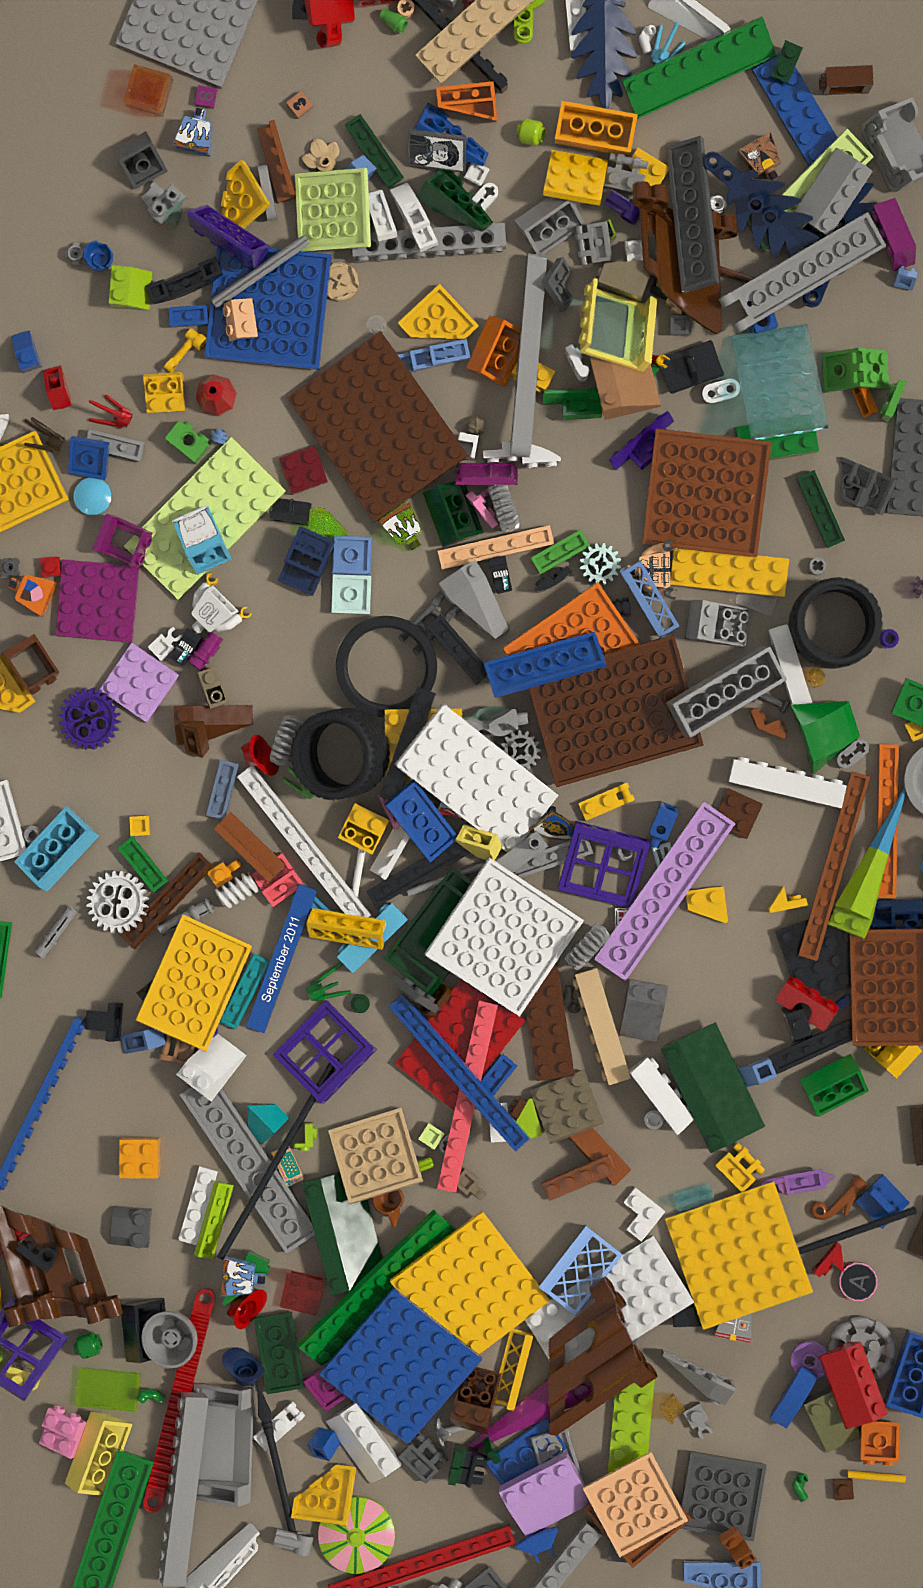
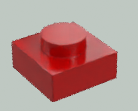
M60 557L40 558L42 578L61 576Z

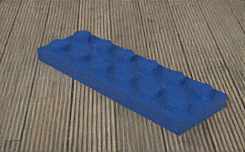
M778 54L776 57L753 69L752 72L809 167L833 143L837 136L796 66L788 85L770 78L778 59Z
M594 631L484 662V667L494 698L603 668L606 667V662Z

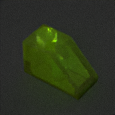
M315 507L314 511H310V531L322 536H348L347 530L329 511H326V508Z

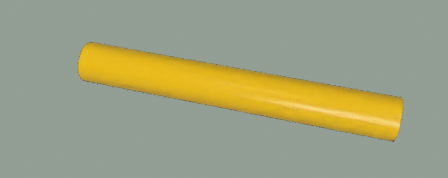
M847 1471V1478L905 1483L906 1481L905 1475Z

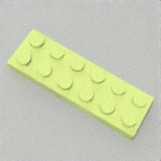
M845 129L781 195L802 199L835 148L852 156L864 165L874 156L848 129ZM795 205V206H793V207H791V208H789V209H787V210H785V211H794L795 208L797 207V205ZM807 223L798 228L803 229Z

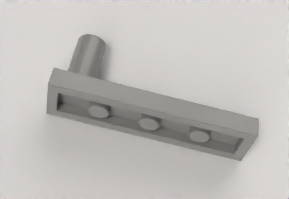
M536 831L496 862L514 873L546 849L548 845Z

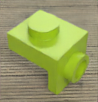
M314 1122L305 1123V1142H294V1148H298V1151H309L310 1147L314 1146V1139H317V1127H314Z

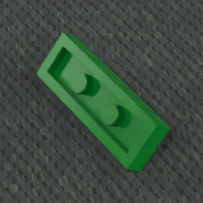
M134 836L118 847L119 851L153 893L169 881Z

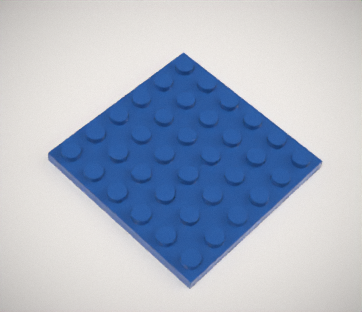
M221 246L216 249V257L223 275L213 281L211 299L255 269L245 266L238 257L234 258L226 253L227 250ZM269 248L262 263L282 249ZM299 251L232 298H252L258 334L256 338L229 341V337L226 334V317L223 315L224 304L216 308L211 301L205 358L319 370L332 255Z
M393 1287L323 1367L319 1375L409 1444L482 1361V1356Z

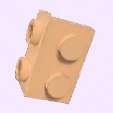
M252 298L231 299L224 303L223 315L226 317V334L229 337V341L258 337Z

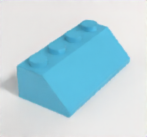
M66 806L14 862L38 887L48 892L99 835L82 818Z

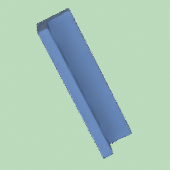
M641 560L628 568L624 567L619 570L659 638L679 627ZM639 566L643 572L641 580L634 579L630 574L632 570ZM643 584L651 585L653 588L651 597L642 594ZM653 600L661 602L662 608L660 613L652 611L651 605ZM662 616L670 618L673 622V625L665 630L661 626Z

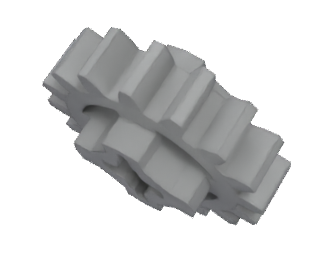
M519 730L516 736L511 732L512 738L505 737L507 743H501V746L505 747L502 751L508 755V746L513 749L511 758L515 761L525 759L527 763L520 765L530 770V764L536 766L537 764L534 760L540 759L537 752H541V749L536 747L540 742L533 741L534 735L528 737V731L525 735H522L521 730ZM518 738L526 739L524 743H516L514 740ZM527 744L524 750L526 754L514 758L517 753L516 747L521 748ZM531 744L534 749L533 757L528 752Z

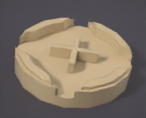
M333 263L330 269L328 297L335 301H346L352 298L359 287L358 274L353 267L346 263Z

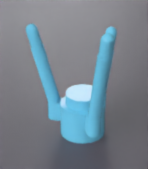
M678 22L672 28L664 48H660L658 51L663 29L662 25L659 26L654 50L651 54V58H653L651 63L654 65L677 55L686 44L683 41L669 57L670 53L667 49L677 30Z

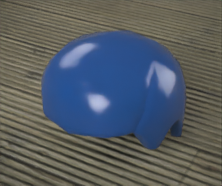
M95 240L86 245L83 250V258L90 269L104 271L110 268L113 262V252L107 244L99 243Z

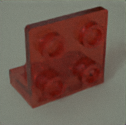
M288 1269L280 1307L316 1316L326 1278Z

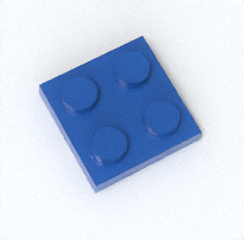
M72 436L70 438L68 473L106 480L110 442Z

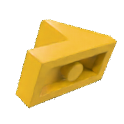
M782 886L769 905L768 912L773 913L807 906V899L805 897L801 898L800 894L790 896V900L787 901L785 888Z

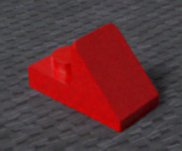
M835 1242L812 1269L818 1277H821L822 1274L825 1276L832 1268L830 1266L832 1263L844 1272L842 1246L839 1242Z

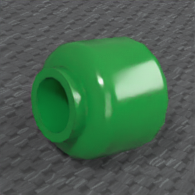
M93 1331L78 1335L73 1344L75 1354H79L82 1359L99 1355L103 1348L100 1335L95 1334Z

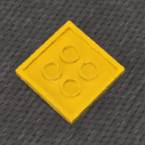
M552 150L543 196L600 206L608 160Z

